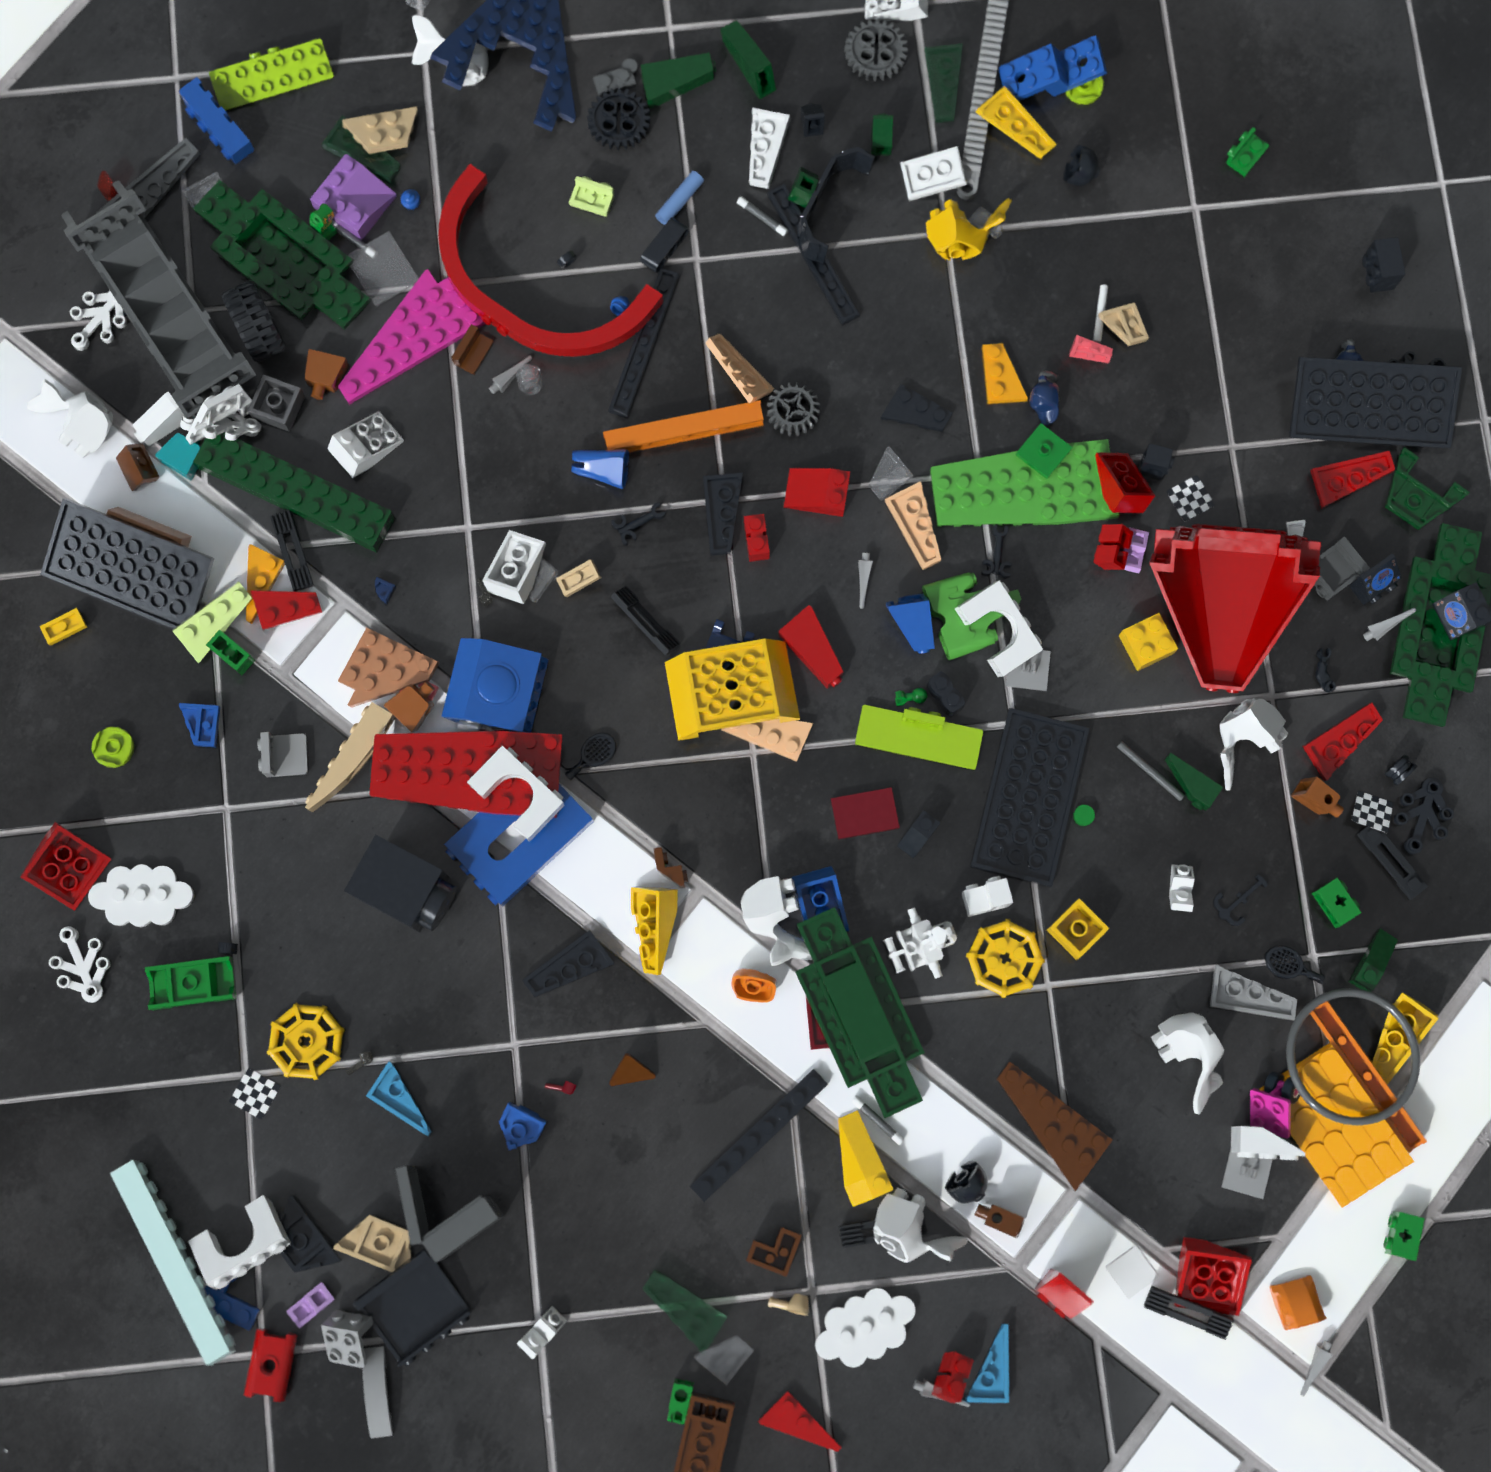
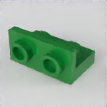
M1254 127L1249 132L1245 131L1239 139V145H1233L1227 154L1229 158L1226 164L1244 177L1270 146L1254 134L1256 131Z

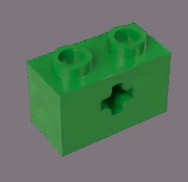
M221 630L206 644L211 651L240 675H243L255 662V659Z
M1338 878L1331 880L1312 893L1335 928L1344 925L1361 913L1359 903L1356 899L1350 897L1346 884L1342 880L1339 881ZM1337 899H1340V900H1341V902L1339 903V905H1336V904H1335V902L1337 901Z
M1393 1211V1214L1388 1219L1389 1234L1385 1237L1383 1243L1385 1254L1416 1261L1425 1218ZM1400 1232H1402L1403 1234H1406V1237H1405V1238L1400 1237V1236H1399Z

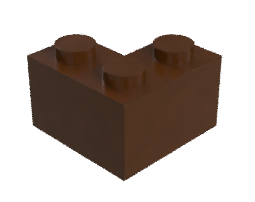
M781 1227L774 1247L753 1239L746 1261L787 1277L802 1235Z

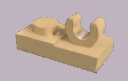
M590 559L556 578L564 596L569 597L597 581L601 576L593 560Z

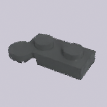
M626 59L621 69L593 77L598 96L603 97V91L609 95L610 89L617 93L618 88L623 91L636 87L633 74L638 69L637 62L634 59Z

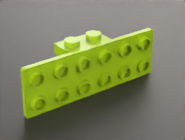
M316 39L286 49H279V46L267 49V54L261 55L260 52L250 54V59L210 71L209 77L220 107L222 106L224 110L333 78L322 40Z
M863 705L855 744L975 770L983 730L944 722L945 717H941L940 713H922L918 708L909 707V709H904V712L901 713Z

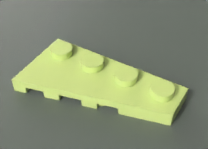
M238 581L172 631L199 663L210 650L206 644L219 630L223 633L226 631L252 597Z

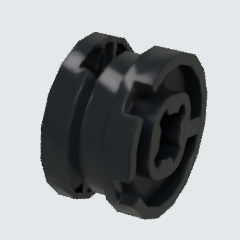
M1405 754L1384 774L1387 777H1391L1393 783L1397 786L1417 768V765L1414 762L1411 763L1409 757Z

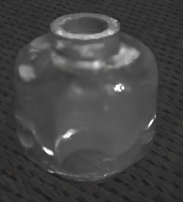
M526 364L517 371L516 380L521 392L527 395H535L544 386V380L539 367Z

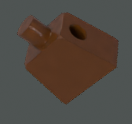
M978 1204L974 1216L985 1220L984 1225L1018 1239L1025 1222L1024 1217L994 1204L991 1205V1208ZM996 1214L1002 1216L1000 1223L993 1221V1217Z

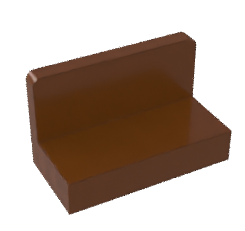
M471 324L451 357L453 364L474 375L492 347L493 340L480 334L478 327Z
M143 443L126 445L116 456V460L131 491H136L142 483L155 482L160 478Z

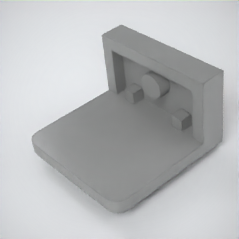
M269 732L260 733L261 739L257 741L258 750L261 751L258 767L263 775L266 777L305 775L308 773L307 737L305 734L273 736Z
M335 1310L321 1325L328 1359L331 1362L360 1368L365 1367L367 1361L362 1335L373 1325L372 1316Z

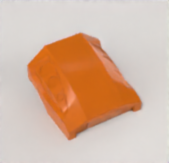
M1311 1275L1269 1286L1284 1330L1301 1328L1327 1319Z

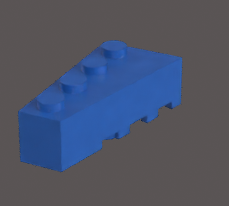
M198 77L179 90L187 106L185 108L187 114L192 119L195 117L198 120L197 125L204 133L207 131L210 134L209 138L215 146L220 145L222 148L221 152L227 160L232 159L237 164L254 151L249 139L234 121L230 122L231 119L222 106L218 108L219 105L209 91H205Z

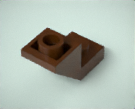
M662 847L653 848L657 872L679 888H685L684 883L688 882L687 870H682L681 865L665 867V865L669 864L667 852H663Z

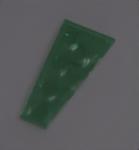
M963 43L924 48L934 123L954 121Z
M342 115L323 141L322 148L341 158L347 154L362 164L372 174L391 183L400 170V163L386 151L369 154L363 148V145L353 138V134L343 127L342 120L346 118Z
M655 1269L643 1290L661 1310L665 1311L671 1321L678 1325L685 1333V1336L704 1355L727 1316Z

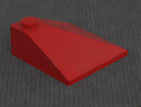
M55 822L41 841L20 877L75 911L111 858Z
M1184 1237L1179 1257L1175 1295L1222 1314L1239 1316L1252 1259L1206 1240ZM1174 1303L1175 1307L1185 1308V1307H1183V1306H1180V1305Z

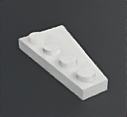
M753 108L749 183L752 186L769 189L791 118L787 114Z

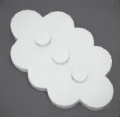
M140 864L131 870L123 866L113 868L108 873L106 882L97 883L92 886L88 899L90 904L96 909L105 910L106 918L113 925L123 926L130 922L134 926L145 927L151 922L157 925H167L175 918L176 909H184L191 905L194 899V890L187 883L177 881L176 873L167 866H158L152 870L149 866Z
M881 1288L869 1290L864 1298L859 1296L850 1297L846 1301L844 1308L834 1307L827 1312L824 1321L827 1330L818 1335L815 1342L816 1351L824 1359L832 1360L840 1357L841 1361L848 1367L860 1366L867 1357L878 1359L884 1355L886 1348H897L903 1344L906 1338L904 1325L913 1319L915 1306L911 1299L906 1296L899 1295L891 1298Z

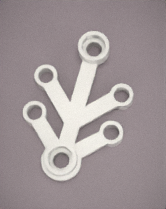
M111 291L102 294L84 293L83 300L87 305H94L96 302H106L103 307L88 309L71 308L70 315L74 320L94 317L81 333H76L72 336L71 343L77 350L88 348V337L101 322L103 331L100 333L101 339L105 343H111L114 340L110 320V312L114 307L116 316L113 318V322L116 327L124 328L127 324L124 310L118 304ZM89 296L93 297L92 300L87 301ZM76 311H80L79 315L74 316ZM119 319H123L122 323L117 324ZM106 334H110L108 339H104ZM78 338H82L80 342H76Z
M234 412L227 417L235 421L225 417L205 427L204 436L214 439L217 435L225 432V438L234 441L243 434L256 436L261 430V424L253 418L246 419ZM195 414L189 418L183 415L180 427L189 431L196 418Z
M64 927L60 931V939L67 943L76 965L63 961L61 957L53 956L49 960V966L53 969H63L81 976L84 984L71 981L69 976L61 975L57 979V985L61 988H70L81 992L83 999L87 1002H97L103 995V988L100 984L106 970L110 967V960L105 957L97 959L96 967L98 969L93 979L89 972L98 951L102 948V941L97 938L89 940V951L84 960L76 942L79 937L78 931L73 927ZM70 931L71 936L66 939L65 933ZM97 941L98 947L94 949L92 943ZM58 959L59 965L55 967L53 961ZM105 960L106 966L102 968L100 962ZM66 978L67 984L63 986L61 980ZM94 988L95 993L90 996L88 993L89 989Z

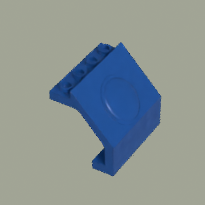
M461 638L441 717L458 723L460 720H466L505 729L510 732L531 733L549 659L541 656L542 653L493 641Z

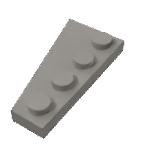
M1215 965L1210 1007L1295 1020L1296 998L1268 988L1254 980H1249L1221 966Z

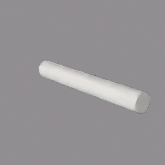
M1107 285L1100 286L1093 341L1101 343L1104 322L1099 319L1098 315L1100 312L1105 311Z

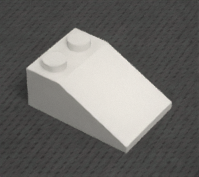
M509 530L482 580L487 591L524 604L533 588L546 543Z

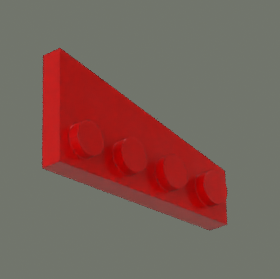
M1390 451L1313 468L1311 475L1321 508L1392 473L1395 467Z
M1368 703L1302 747L1322 779L1327 781L1332 776L1331 774L1344 763V760L1358 748L1357 746L1371 734L1383 719L1373 703Z

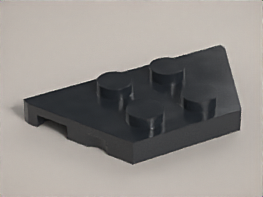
M294 1195L289 1196L288 1203L283 1213L280 1214L279 1220L291 1244L286 1246L280 1254L293 1272L298 1273L341 1262L342 1259Z

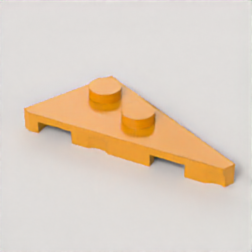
M251 544L248 546L247 592L252 597L251 591H271L285 562ZM253 598L246 605V621L250 624L254 622L257 616Z

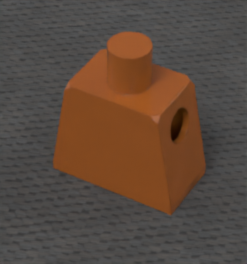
M312 349L308 350L305 381L308 386L313 387L311 397L322 400L325 391H337L338 385L349 366L345 357Z
M427 681L420 688L414 684L408 685L383 706L409 731L416 732L434 706V703L428 697L435 688Z
M1318 777L1301 779L1291 794L1292 798L1319 815L1330 813L1337 818L1344 810L1337 803L1340 795Z

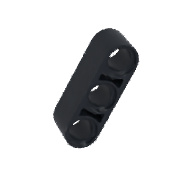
M671 217L643 252L640 262L655 273H658L660 268L665 265L689 232V227Z

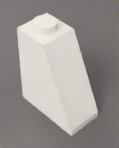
M169 392L165 393L133 424L137 430L134 433L140 443L145 442L148 447L180 427L181 417L184 414Z

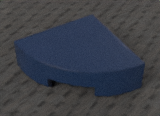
M376 577V593L380 600L387 604L396 586Z

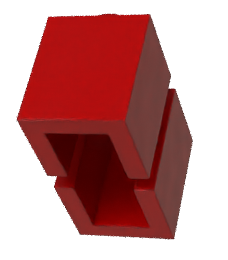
M764 514L744 516L749 562L769 559L770 552Z
M1103 524L1098 541L1101 544L1097 545L1093 562L1104 570H1125L1128 552L1119 551V549H1130L1134 532L1123 524Z
M945 1352L939 1372H951L950 1376H937L931 1395L950 1403L961 1402L967 1384L963 1382V1379H968L974 1360L957 1352Z

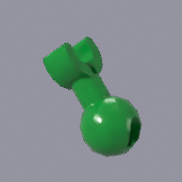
M916 688L912 693H905L904 691L895 692L897 706L903 705L907 701L921 704L928 697L926 690L923 688Z

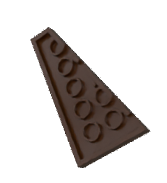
M1008 1062L997 1077L998 1082L1029 1124L1049 1156L1056 1163L1060 1172L1065 1176L1072 1189L1076 1192L1112 1142V1139L1014 1064Z

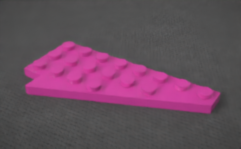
M427 269L338 387L350 405L463 338L471 324L480 328L485 323L478 314L462 301L448 278L437 283Z

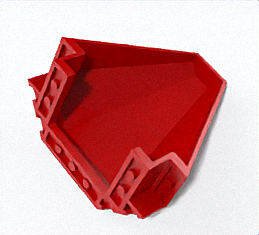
M1194 524L1192 528L1178 526L1170 527V530L1156 529L1154 553H1152L1149 563L1202 688H1206L1208 691L1224 689L1229 693L1244 691L1320 577V541H1311L1299 535H1287V532L1282 530Z

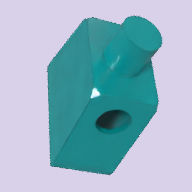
M176 433L155 456L161 463L192 481L198 469L193 461L201 448L198 444L202 439L190 445L185 436Z

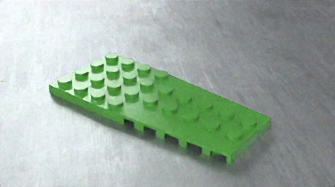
M1108 439L1068 443L1073 447L1048 479L1017 457V451L931 467L930 474L937 526L954 525V527H961V525L981 526L987 524H996L997 526H1002V524L1056 525L1118 518L1119 513H1112L1103 498L1095 458L1097 452L1110 453Z

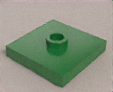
M1041 423L1016 452V456L1044 478L1048 479L1073 447Z

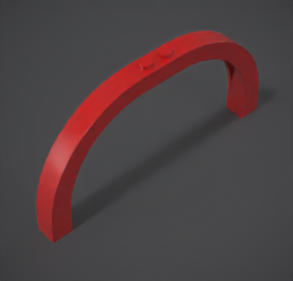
M469 164L451 188L441 211L438 232L439 248L446 274L462 301L478 314L485 324L495 326L501 335H508L522 345L546 354L557 356L591 355L611 349L634 336L662 305L663 294L646 284L623 313L609 323L589 331L557 333L539 329L526 323L481 292L467 276L459 259L458 237L460 227L468 208L488 183L486 174Z

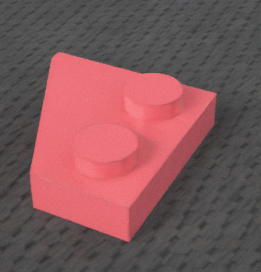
M1076 335L1069 356L1109 363L1113 349Z

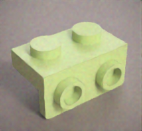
M576 176V185L569 204L607 217L614 199V189L607 183H597L588 177L583 176L581 178Z

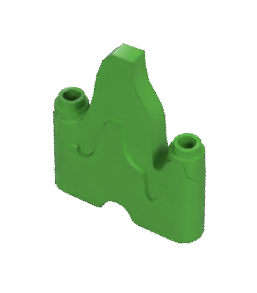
M968 572L922 586L923 594L929 600L931 616L937 617L943 622V627L938 635L949 661L983 649L998 641L996 630H991L988 627L1003 617V614L990 611L972 624L965 626L954 609L980 592L965 593V591L974 588V585L977 584L974 573L970 574ZM1018 589L1009 591L1010 598L1019 605L1021 596Z

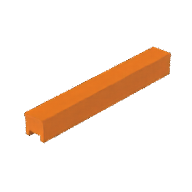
M761 400L750 404L744 403L604 431V441H606L607 450L626 449L630 453L763 426L764 418Z
M1329 1001L1319 1005L1310 1013L1371 1101L1379 1112L1391 1106L1398 1098ZM1404 1106L1394 1115L1385 1119L1408 1153L1427 1142L1426 1137Z

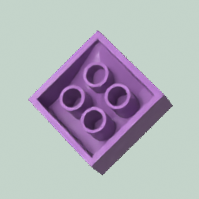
M345 154L310 200L315 210H318L323 203L328 205L334 212L332 220L360 240H363L397 195L362 164Z

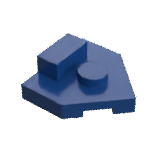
M509 1102L499 1121L508 1150L536 1142L547 1121L540 1118L538 1113L522 1105L517 1106Z

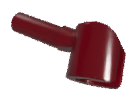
M565 1081L564 1086L546 1083L545 1088L571 1095L574 1093L576 1085Z

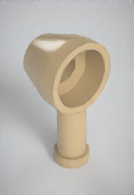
M794 1294L790 1302L770 1296L768 1307L784 1309L799 1315H808L809 1304L807 1296Z

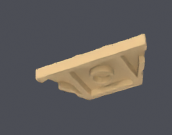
M417 107L344 119L342 123L343 127L353 134V138L358 143H361L369 154L408 147L415 116L417 117Z
M372 1215L367 1216L336 1243L333 1248L390 1272H393L411 1258L408 1230Z

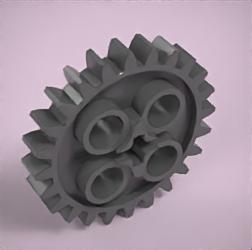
M870 19L868 20V25L861 22L860 28L855 26L854 32H849V38H846L845 52L847 53L845 54V59H848V66H853V72L859 70V77L866 74V80L870 76H873L874 81H876L877 76H880L882 81H884V75L891 78L892 72L897 74L898 68H903V62H906L908 48H906L907 41L904 40V34H899L900 28L893 30V23L886 26V20L882 24H879L878 19H876L875 24H872ZM875 35H878L877 65H874ZM868 39L870 42H864L863 40ZM883 40H888L890 42L884 43ZM863 57H868V58H870V59H869V60H864V59H862V58H863ZM882 58H888L889 60L884 61Z

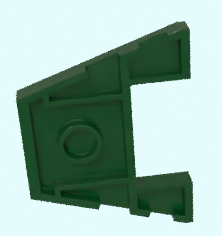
M1404 447L1398 458L1385 508L1419 530L1465 498L1470 492L1454 482L1443 498L1408 474L1419 457Z

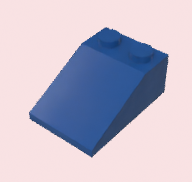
M832 866L792 877L803 921L835 907L846 932L849 931L836 874Z

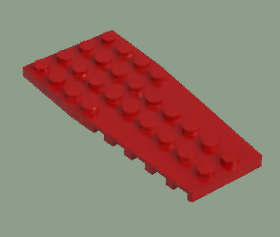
M509 731L375 734L369 795L371 797L387 798L388 800H401L431 806L437 805L474 812L521 816L530 807L533 800L532 787L525 780L520 778L506 779L485 799L467 781L503 746L506 749L510 747L518 755L516 759L519 762L523 763L525 761L533 769L531 773L534 776L538 777L540 775L548 783L546 787L550 791L556 790L559 793L563 736L562 734Z

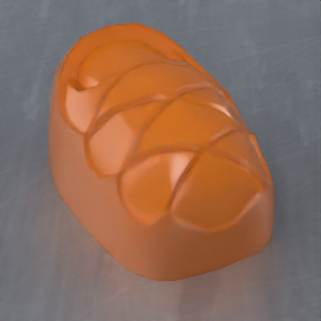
M742 968L734 972L731 986L736 997L741 1000L767 1003L774 999L777 980L767 973Z

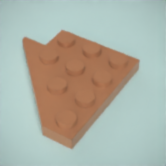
M366 627L338 682L355 690L347 704L350 708L397 693L408 685H418L425 681L429 682L439 662Z

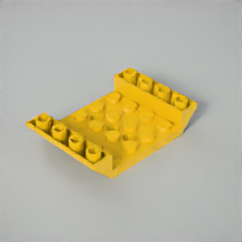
M759 639L684 652L665 662L678 741L697 738L700 732L775 719H779L780 723L800 720L785 641ZM727 661L734 664V668L730 671L724 670L722 667ZM729 681H735L738 686L734 690H729L726 684ZM733 700H737L741 703V707L734 710L729 704Z

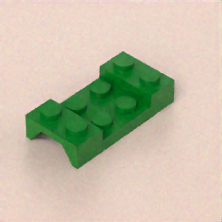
M226 956L145 967L150 988L149 1010L237 999L233 957Z

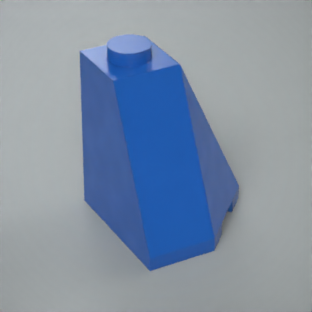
M923 593L898 598V603L895 604L894 601L886 603L887 609L914 651L927 653L930 652V649H935L930 604Z

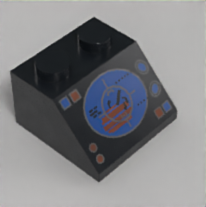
M1392 553L1369 569L1349 586L1363 605L1368 602L1374 604L1382 598L1380 594L1385 590L1389 593L1398 587L1397 582L1402 577L1394 554Z
M1477 582L1432 604L1450 641L1491 623V610Z

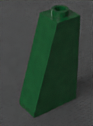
M738 20L720 28L724 45L757 97L761 99L776 91L771 62Z
M710 53L641 64V74L648 109L655 108L712 81L713 72H716L715 60H711Z

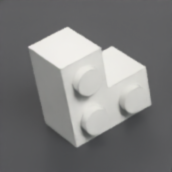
M1000 876L988 879L984 886L978 887V884L966 886V890L962 892L968 917L1006 908L1013 903L1007 878L1001 879Z

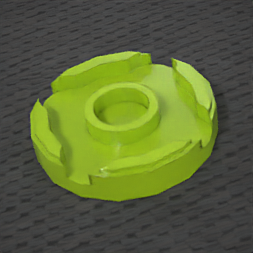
M1102 76L1066 91V95L1078 104L1086 105L1093 103L1102 93L1104 84Z
M110 726L96 734L92 741L91 749L98 763L106 767L117 768L123 766L131 759L135 745L133 738L127 731L119 727Z

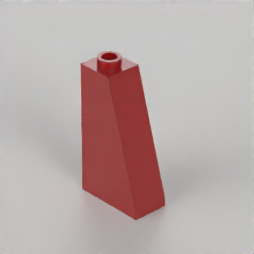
M808 605L779 630L778 636L785 641L786 645L827 689L831 685L836 687L843 680L841 678L843 670L812 607Z

